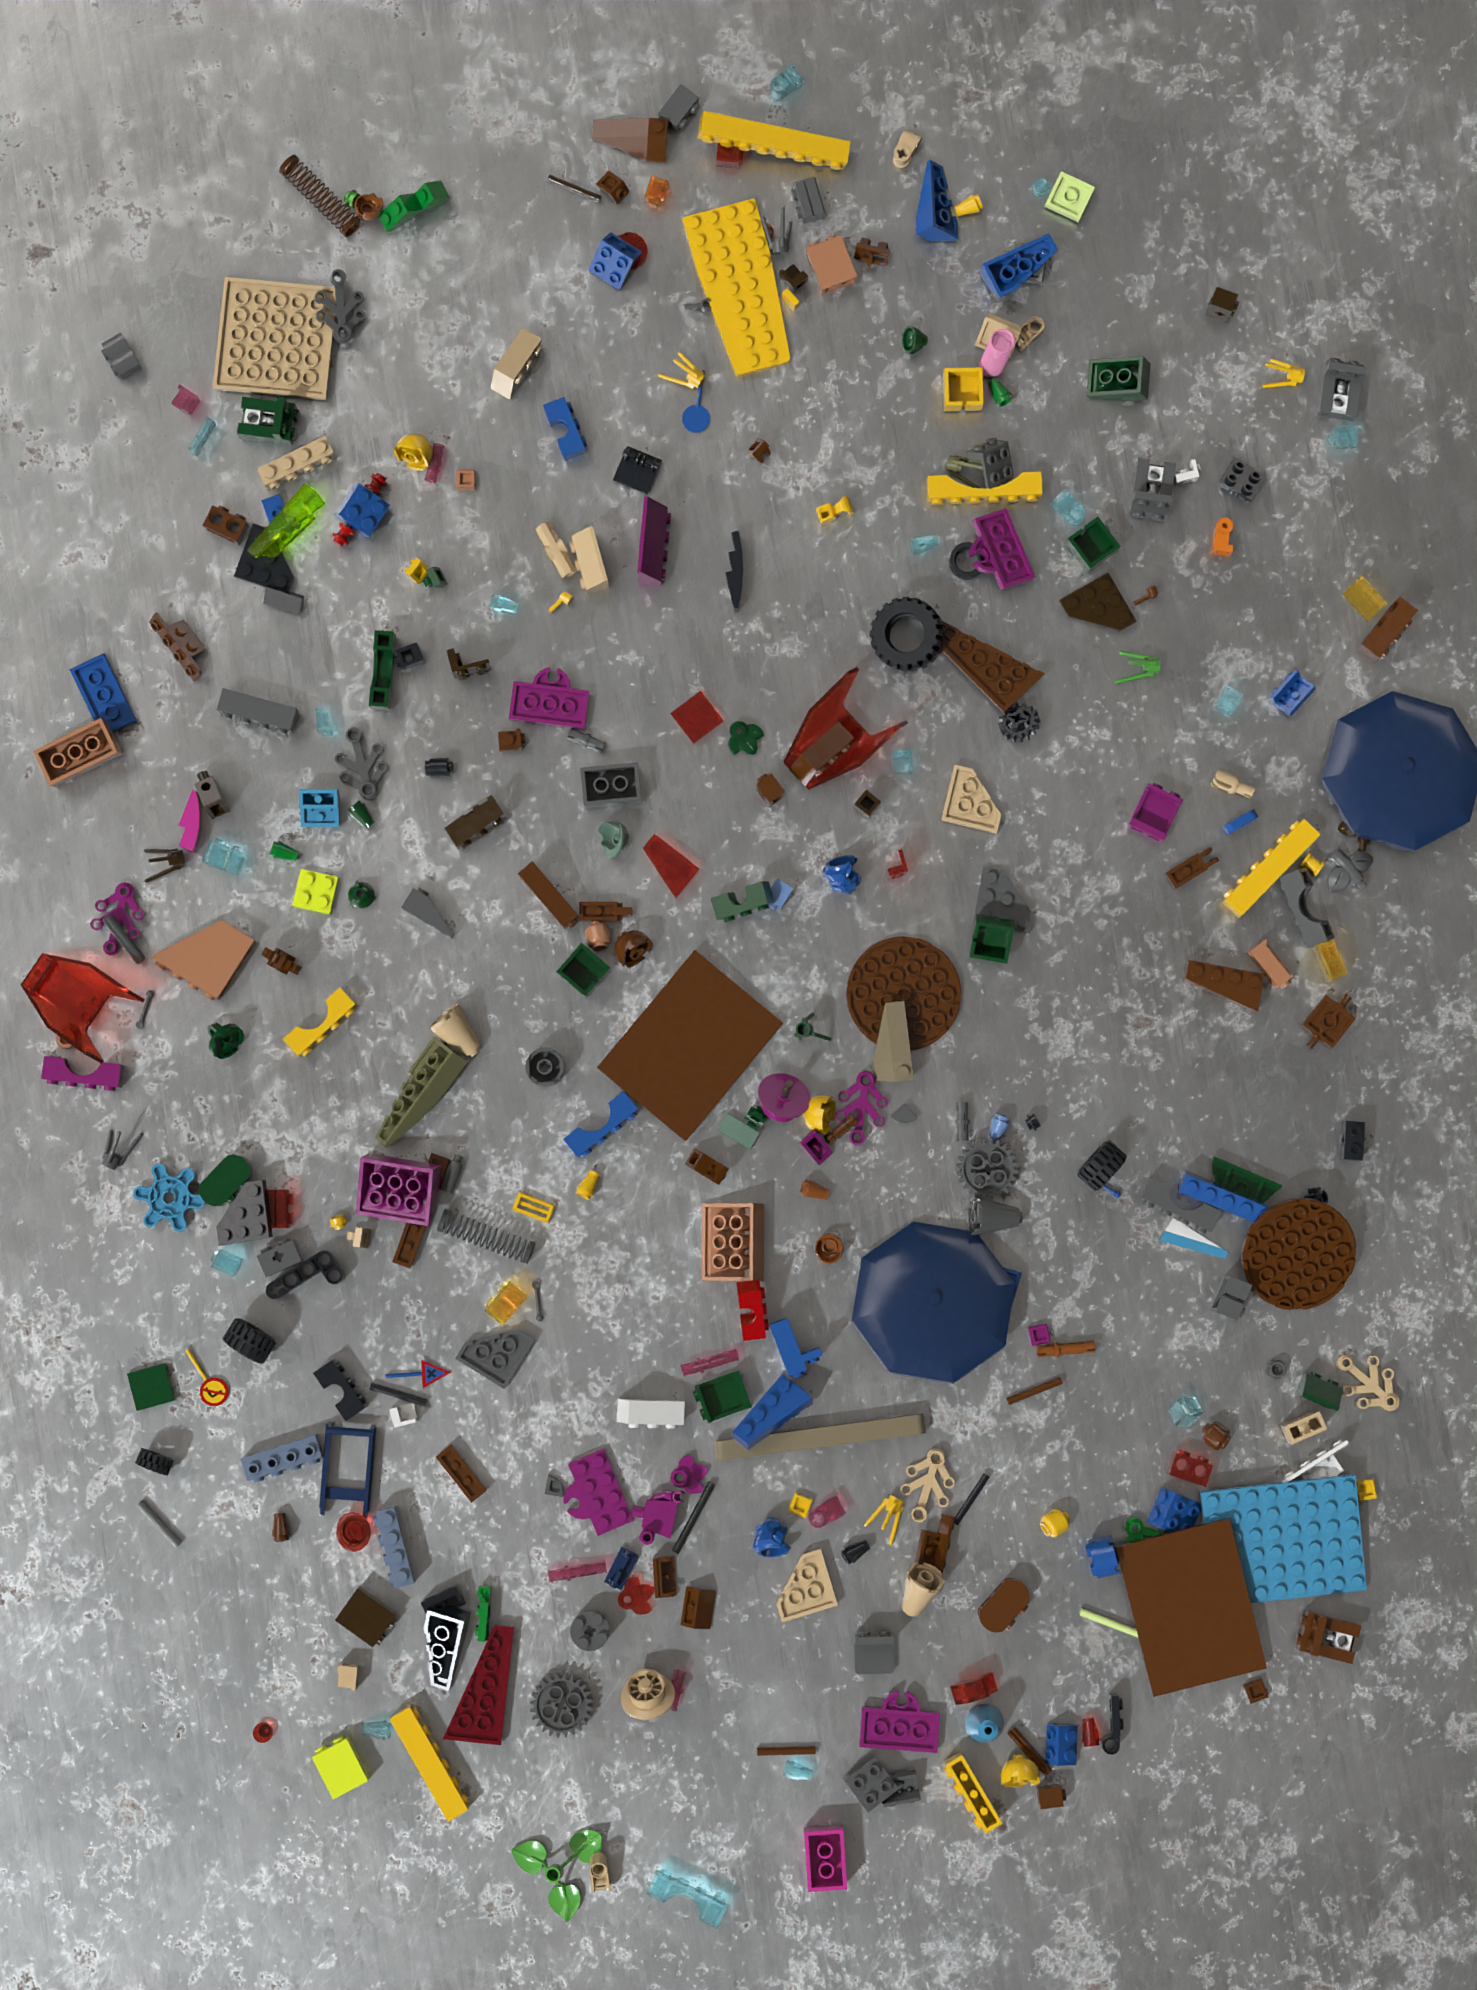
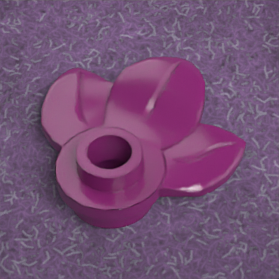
M692 1455L685 1456L679 1461L678 1468L672 1471L670 1480L674 1486L683 1487L687 1493H701L704 1489L700 1480L707 1474L708 1468L701 1464H694ZM678 1474H682L684 1476V1479L682 1481H678L676 1479V1476Z

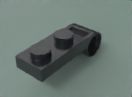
M1109 1693L1110 1734L1104 1735L1100 1740L1101 1748L1109 1755L1116 1754L1119 1751L1120 1730L1124 1729L1123 1718H1120V1710H1123V1701L1117 1693ZM1108 1740L1115 1741L1112 1749L1105 1748V1743Z

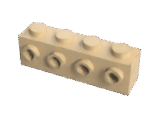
M326 436L257 468V471L266 489L269 491L279 488L281 484L287 481L290 482L297 479L304 473L314 471L316 467L329 464L336 457Z

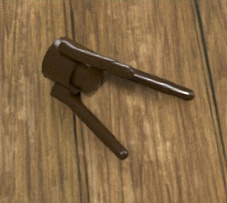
M178 848L171 850L144 849V853L167 854L165 857L149 859L150 863L168 860L169 866L173 865V867L145 879L144 882H150L174 870L181 869V865H185L183 850H178Z

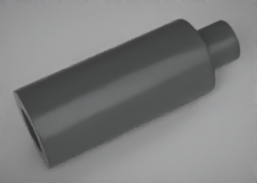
M455 1154L453 1161L449 1160L439 1188L440 1190L453 1193L463 1165L460 1164L462 1156Z

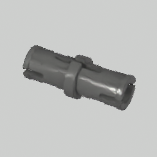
M570 728L566 738L581 744L583 748L588 747L601 754L606 745L605 741L591 737V734H584L573 728Z
M956 1102V1141H969L968 1124H970V1120H968V1102Z

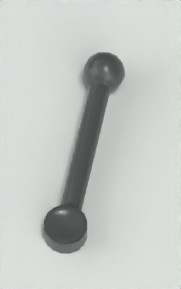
M152 990L146 992L147 998L140 1020L136 1022L138 1029L144 1027L143 1020L150 998L154 995Z
M534 1281L532 1287L534 1288L536 1299V1320L540 1322L543 1320L538 1292L540 1284Z

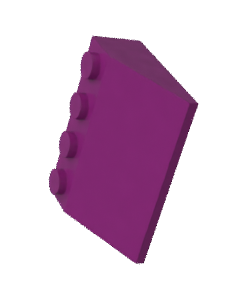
M644 496L637 568L638 584L661 586L662 580L666 578V569H663V562H667L668 550L664 549L665 543H669L670 532L666 531L667 524L670 525L671 513H668L667 506L647 496Z
M371 1153L364 1155L360 1158L356 1214L429 1226L440 1184L441 1165Z

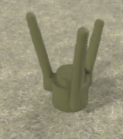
M950 455L946 465V470L950 471L949 475L959 478L973 488H981L957 473V471H962L963 466L983 470L981 465L968 463H981V460L967 459V457Z

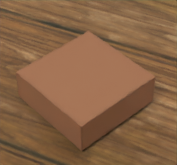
M456 470V490H475L476 471Z

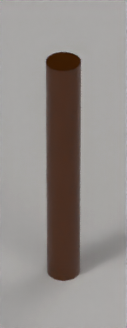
M1058 1377L1010 1396L1006 1400L1011 1405L1063 1383L1061 1378Z
M815 1746L757 1748V1756L816 1754Z

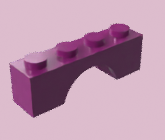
M44 1056L41 1079L47 1080L46 1084L58 1085V1081L66 1082L65 1086L77 1087L78 1083L85 1084V1088L96 1089V1086H104V1090L115 1091L116 1088H121L124 1065L101 1062L96 1071L82 1076L71 1070L67 1059Z

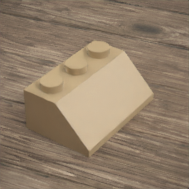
M589 526L572 535V542H569L571 552L576 553L577 560H574L576 570L581 571L583 577L579 578L581 588L586 589L587 594L609 588L593 526Z

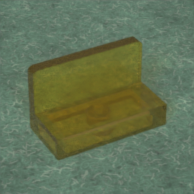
M1362 576L1342 594L1366 621L1374 617L1387 604Z

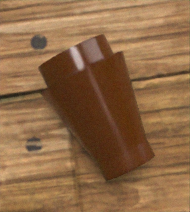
M285 1513L274 1514L271 1535L273 1542L289 1541L291 1534Z

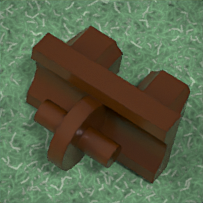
M863 237L859 243L857 242L854 259L868 263L867 269L871 268V264L887 266L890 253L888 243L878 242V246L875 247L870 245L871 240Z

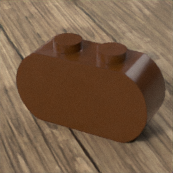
M1016 1578L1003 1579L978 1608V1618L983 1627L995 1633L1003 1632L1005 1629L1009 1630L1015 1623L1014 1618L1018 1614L1022 1615L1028 1608L1027 1604L1029 1603L1030 1595L1027 1587Z

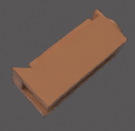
M1266 938L1247 954L1262 973L1265 974L1275 989L1280 986L1283 989L1291 983L1290 978L1294 975H1289L1290 971L1271 947L1269 945L1266 946Z

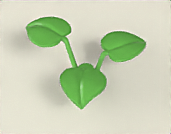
M582 1830L572 1836L569 1847L575 1853L561 1865L552 1864L548 1867L547 1862L544 1861L547 1857L546 1848L542 1843L535 1840L524 1842L511 1850L516 1863L525 1872L538 1874L544 1865L546 1880L550 1883L561 1885L554 1887L550 1891L548 1901L553 1911L566 1922L577 1912L581 1902V1894L574 1884L565 1886L559 1879L564 1874L563 1868L574 1857L578 1856L580 1861L590 1863V1858L594 1853H601L602 1835L594 1830Z

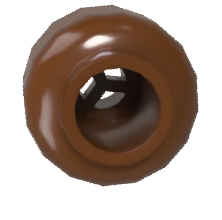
M1217 1421L1211 1425L1207 1423L1201 1432L1204 1434L1203 1442L1214 1450H1219L1220 1448L1223 1450L1232 1438L1229 1436L1230 1430Z

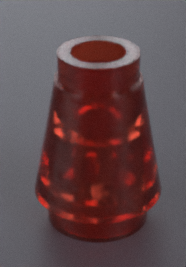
M1094 1718L1082 1719V1742L1084 1747L1100 1745L1099 1740L1101 1739Z

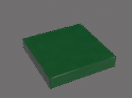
M166 1363L127 1373L136 1411L175 1401Z

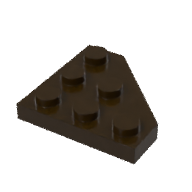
M1109 573L1104 574L1058 601L1068 618L1085 621L1100 627H1107L1118 632L1137 622Z

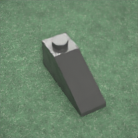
M413 888L401 908L452 939L454 935L432 900L428 897L429 893L421 888L418 890Z

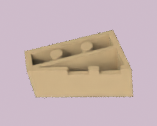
M521 328L494 368L490 389L511 399L526 371L531 368L533 359L539 356L542 350L540 346L542 339Z

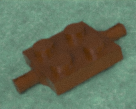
M1345 994L1340 1002L1333 1001L1330 997L1324 995L1301 1024L1312 1035L1306 1044L1311 1050L1318 1041L1333 1049L1356 1018L1345 1008L1352 999L1348 997L1349 995Z

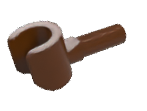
M1156 586L1147 588V595L1134 601V605L1136 606L1145 600L1156 598L1158 595Z

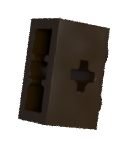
M1216 287L1205 315L1227 322L1229 317L1233 318L1239 305V301H1237L1238 294Z

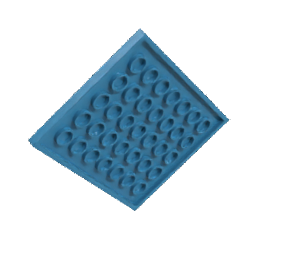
M1355 1474L1200 1491L1203 1524L1228 1517L1230 1519L1251 1603L1367 1590Z

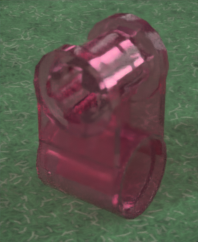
M835 1496L812 1510L808 1515V1521L813 1527L821 1528L845 1515L846 1511L838 1497ZM815 1514H817L818 1516L822 1515V1517L820 1518V1523L812 1521L815 1519Z

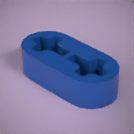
M1252 809L1226 824L1223 828L1227 835L1259 816Z

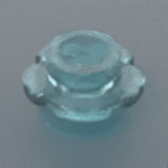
M1038 178L1037 181L1032 183L1034 194L1037 196L1047 195L1050 183L1044 178Z

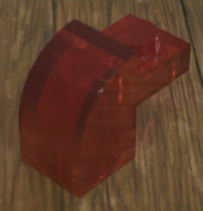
M987 1672L974 1679L962 1680L950 1686L956 1705L975 1702L987 1698L990 1694L998 1691L993 1672Z

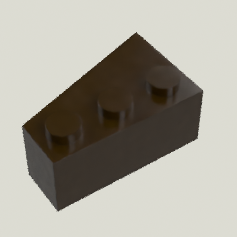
M492 795L487 797L488 801L480 806H474L472 811L460 816L444 828L457 849H466L472 845V840L477 837L481 839L488 834L487 831L491 828L497 829L504 824L506 817Z

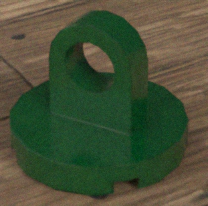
M217 1022L208 1026V1033L211 1037L208 1048L214 1057L225 1059L237 1052L238 1045H241L244 1039V1033L240 1027L230 1023L221 1026Z

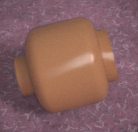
M594 921L585 929L587 945L590 948H593L595 951L608 948L612 938L607 924L601 923V921Z

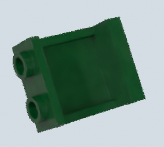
M739 1370L696 1385V1390L693 1391L696 1402L700 1401L702 1409L699 1410L703 1421L707 1419L708 1423L752 1407Z

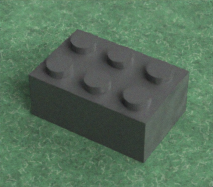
M638 762L580 768L585 809L642 803Z

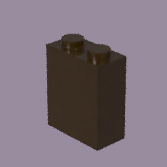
M359 1586L335 1621L368 1645L374 1647L375 1644L380 1645L386 1637L383 1633L387 1627L391 1629L396 1623L397 1619L395 1616L397 1612Z

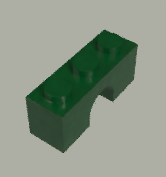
M761 881L746 886V900L742 904L737 901L735 892L712 897L711 902L716 920H724V923L735 920V916L741 915V917L749 916L756 909H758V912L769 909V905L775 903L769 881Z

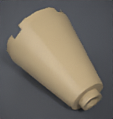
M459 1004L450 1007L439 1019L437 1018L429 1026L434 1034L465 1057H473L480 1051L478 1048L480 1043Z
M913 1563L910 1565L906 1575L902 1609L908 1616H918L943 1589L945 1579H942L940 1570L928 1563H923V1565Z

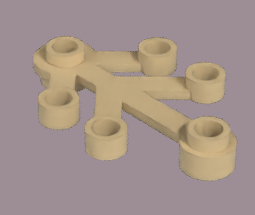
M1341 1355L1338 1357V1368L1344 1371L1348 1370L1364 1384L1361 1386L1344 1385L1342 1387L1343 1395L1352 1396L1359 1393H1374L1379 1398L1366 1399L1360 1397L1356 1401L1357 1407L1366 1409L1371 1406H1381L1386 1411L1397 1409L1399 1397L1393 1393L1392 1378L1394 1377V1371L1392 1369L1385 1368L1381 1372L1384 1378V1392L1378 1383L1377 1366L1380 1361L1377 1356L1371 1355L1367 1358L1370 1379L1353 1365V1359L1350 1356ZM1373 1357L1376 1359L1374 1365L1370 1363V1359ZM1345 1359L1349 1361V1365L1347 1367L1343 1365V1361ZM1387 1370L1391 1372V1375L1388 1378L1385 1377V1372ZM1350 1387L1351 1393L1346 1394L1345 1388ZM1388 1398L1393 1399V1403L1391 1405L1387 1404ZM1361 1400L1366 1401V1405L1364 1407L1360 1406Z
M938 1448L930 1450L925 1460L916 1465H909L906 1468V1473L910 1477L916 1476L918 1471L929 1467L928 1473L909 1484L904 1483L900 1487V1492L903 1495H909L913 1490L923 1485L918 1505L911 1511V1517L916 1522H923L927 1517L925 1506L931 1487L937 1497V1504L940 1507H946L949 1504V1499L943 1494L935 1478L937 1469L943 1478L945 1488L951 1489L955 1485L954 1479L949 1476L944 1466L946 1455ZM935 1454L940 1457L937 1462H934L932 1459ZM910 1467L915 1468L914 1474L908 1473ZM947 1479L952 1480L951 1486L945 1485ZM904 1486H908L910 1488L908 1493H904L902 1491V1488ZM941 1498H946L947 1502L946 1504L941 1505L939 1500ZM918 1510L922 1511V1516L919 1518L915 1516V1512Z

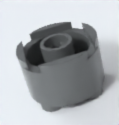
M543 1047L536 1049L529 1055L526 1060L525 1069L533 1083L541 1087H551L561 1081L565 1072V1064L558 1052L551 1048ZM544 1062H547V1065L550 1066V1069H547V1072H544L543 1069H540V1066H543Z
M595 1610L580 1612L574 1618L570 1629L574 1644L579 1649L585 1651L600 1649L607 1642L610 1633L607 1618ZM590 1625L591 1628H595L593 1635L585 1633L587 1626Z

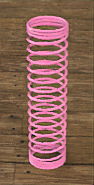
M999 329L991 335L979 363V367H982L983 377L993 379L1001 375L1015 345V338L1009 330Z

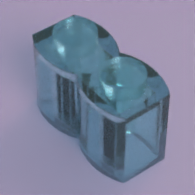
M217 838L215 841L210 840L202 862L239 876L247 854L243 853L244 849L235 845L233 848L225 846L227 842Z

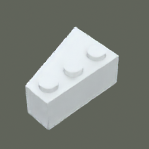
M618 1398L617 1422L629 1424L630 1428H640V1424H647V1428H659V1425H666V1428H677V1425H684L685 1401L629 1400Z

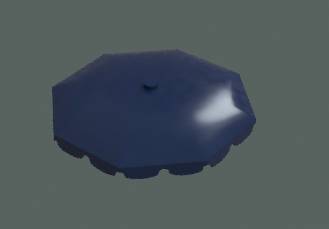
M1391 691L1337 720L1321 779L1330 799L1338 806L1344 823L1356 836L1370 841L1385 842L1387 845L1401 850L1416 851L1470 822L1477 796V748L1453 708Z
M913 1221L862 1257L852 1322L889 1373L909 1378H923L932 1382L954 1384L1006 1346L1015 1283L979 1235H971L973 1231Z

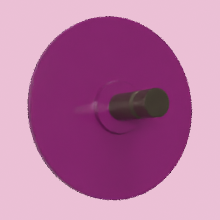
M784 1073L771 1074L765 1077L758 1087V1098L762 1110L774 1121H791L803 1115L809 1108L811 1100L809 1090L802 1081L792 1075Z

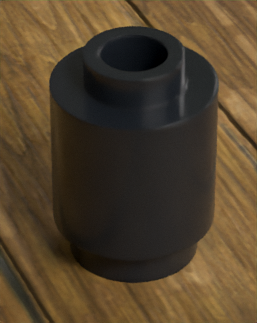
M430 758V760L425 761L426 776L431 778L449 777L450 773H453V762L449 761V758Z

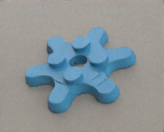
M155 1164L152 1167L153 1185L150 1187L138 1186L133 1191L135 1199L146 1201L150 1207L149 1212L143 1218V1222L147 1227H154L160 1219L166 1218L171 1222L173 1230L182 1232L186 1228L184 1212L189 1208L201 1209L205 1204L200 1195H193L188 1189L190 1182L195 1177V1173L192 1169L185 1168L178 1176L171 1177L167 1174L166 1167L163 1164ZM168 1192L174 1194L175 1200L172 1203H167L164 1199L165 1194Z

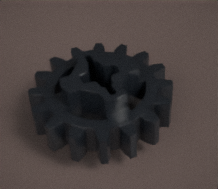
M1016 703L1014 708L1011 706L1009 711L1004 713V716H999L1000 722L998 725L1002 736L1005 735L1006 740L1012 738L1014 743L1017 739L1020 742H1023V738L1030 740L1029 735H1036L1035 729L1040 728L1038 724L1040 723V718L1037 710H1034L1032 705L1027 708L1026 703H1023L1022 706Z

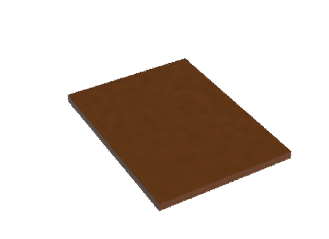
M694 950L598 1065L597 1069L686 1142L781 1027L783 1022Z
M1229 1517L1115 1546L1153 1697L1267 1668Z

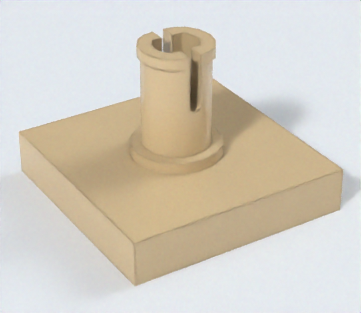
M987 313L975 346L986 349L991 335L999 329L1009 330L1015 338L1016 345L1022 327L1009 320Z

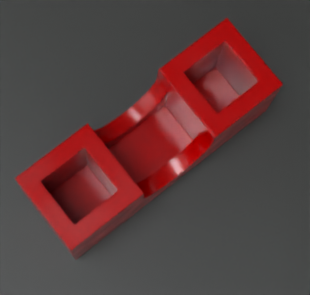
M760 1279L736 1282L739 1309L748 1308L752 1310L749 1313L740 1314L743 1341L765 1339V1331L769 1330L768 1319H764V1315L767 1314L766 1303H762V1299L766 1298L765 1288L760 1287Z

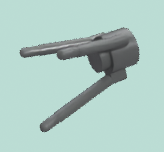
M782 207L780 237L774 238V242H772L765 217L761 218L769 243V250H773L775 255L787 254L789 250L792 222H788L785 238V208Z
M109 1130L101 1164L116 1170L117 1165L122 1166L123 1161L138 1143L143 1133H139L121 1158H119L120 1154L116 1153L115 1150L121 1132H117L112 1148L109 1150L113 1133L112 1130Z

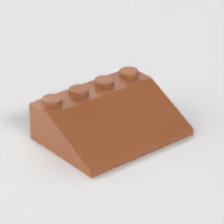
M702 1203V1281H751L759 1279L764 1281V1204Z

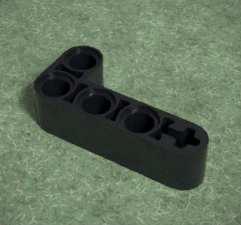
M320 1251L269 1283L266 1287V1294L271 1299L282 1298L321 1272L329 1283L339 1284L344 1280L345 1273L332 1252ZM322 1254H327L330 1258L329 1263L326 1265L320 1261ZM307 1264L313 1267L311 1275L304 1273V1267ZM333 1270H337L340 1273V1278L337 1281H333L330 1277ZM291 1274L297 1278V1282L293 1286L287 1281L288 1276ZM282 1280L285 1287L278 1290V1295L272 1294L273 1286H281L282 1283L280 1281Z

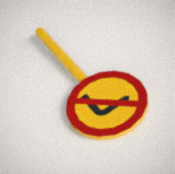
M186 1349L185 1351L205 1380L200 1387L202 1401L209 1406L223 1404L229 1395L227 1384L220 1378L208 1379L190 1350Z

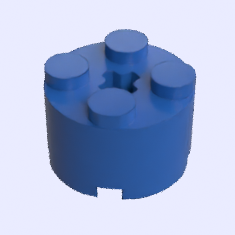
M1111 1535L1088 1540L1089 1544L1085 1546L1087 1556L1092 1557L1093 1563L1090 1565L1093 1577L1097 1576L1098 1579L1121 1574L1120 1569L1116 1570L1119 1562L1114 1542H1109V1540H1112Z

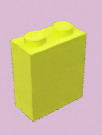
M340 1736L332 1741L333 1744L327 1748L325 1745L315 1750L316 1753L312 1756L332 1799L345 1794L370 1779L349 1736L346 1738Z

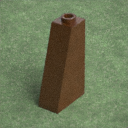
M533 861L518 873L520 879L564 929L567 927L571 929L578 923L579 915Z

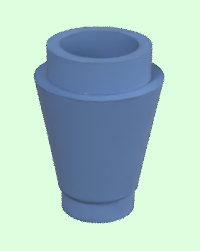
M999 1113L992 1117L989 1137L992 1138V1141L995 1142L997 1139L1000 1140L1010 1125L1009 1117Z

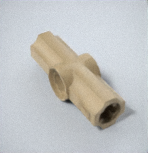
M550 521L539 525L535 530L545 546L544 550L550 561L554 563L562 579L572 576L577 571L568 556V551L561 538H558Z

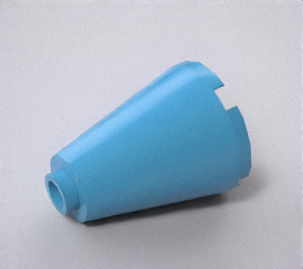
M990 1704L976 1705L969 1710L965 1718V1728L970 1738L974 1741L987 1744L999 1738L1004 1728V1720L996 1707Z

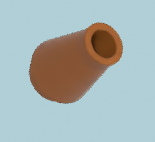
M804 1179L800 1188V1194L807 1198L827 1200L830 1193L829 1189L811 1179Z

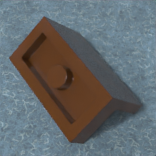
M686 1586L680 1625L693 1629H710L716 1591Z

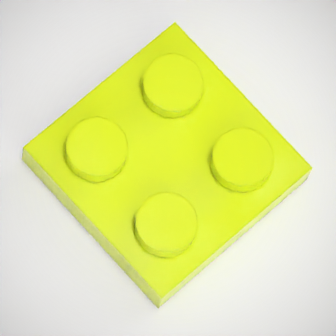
M301 869L292 906L330 915L339 877Z

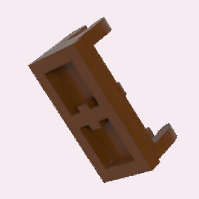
M674 1556L653 1557L655 1598L676 1596Z

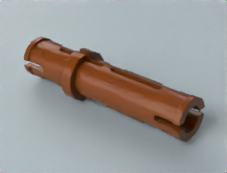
M1094 1340L1059 1344L1058 1342H1053V1344L1036 1345L1037 1358L1055 1356L1056 1358L1060 1355L1096 1352Z

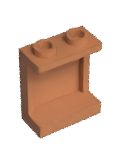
M833 235L826 238L824 242H814L808 245L805 254L812 265L819 283L821 295L857 282V274L841 235L837 237Z

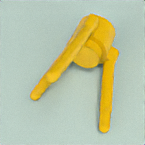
M678 352V355L692 369L677 359L673 361L688 372L686 377L689 380L688 382L658 374L660 378L687 386L692 390L694 387L700 388L706 378V375L703 374L704 372L699 370L681 352Z
M1272 358L1270 362L1275 364H1265L1266 367L1286 371L1287 379H1290V381L1263 384V388L1296 386L1297 383H1302L1304 380L1305 368Z
M892 1495L888 1499L884 1498L882 1504L864 1525L868 1526L886 1506L885 1510L888 1511V1514L881 1526L882 1530L885 1529L892 1514H896L889 1540V1545H892L900 1515L904 1509L902 1507L904 1502Z

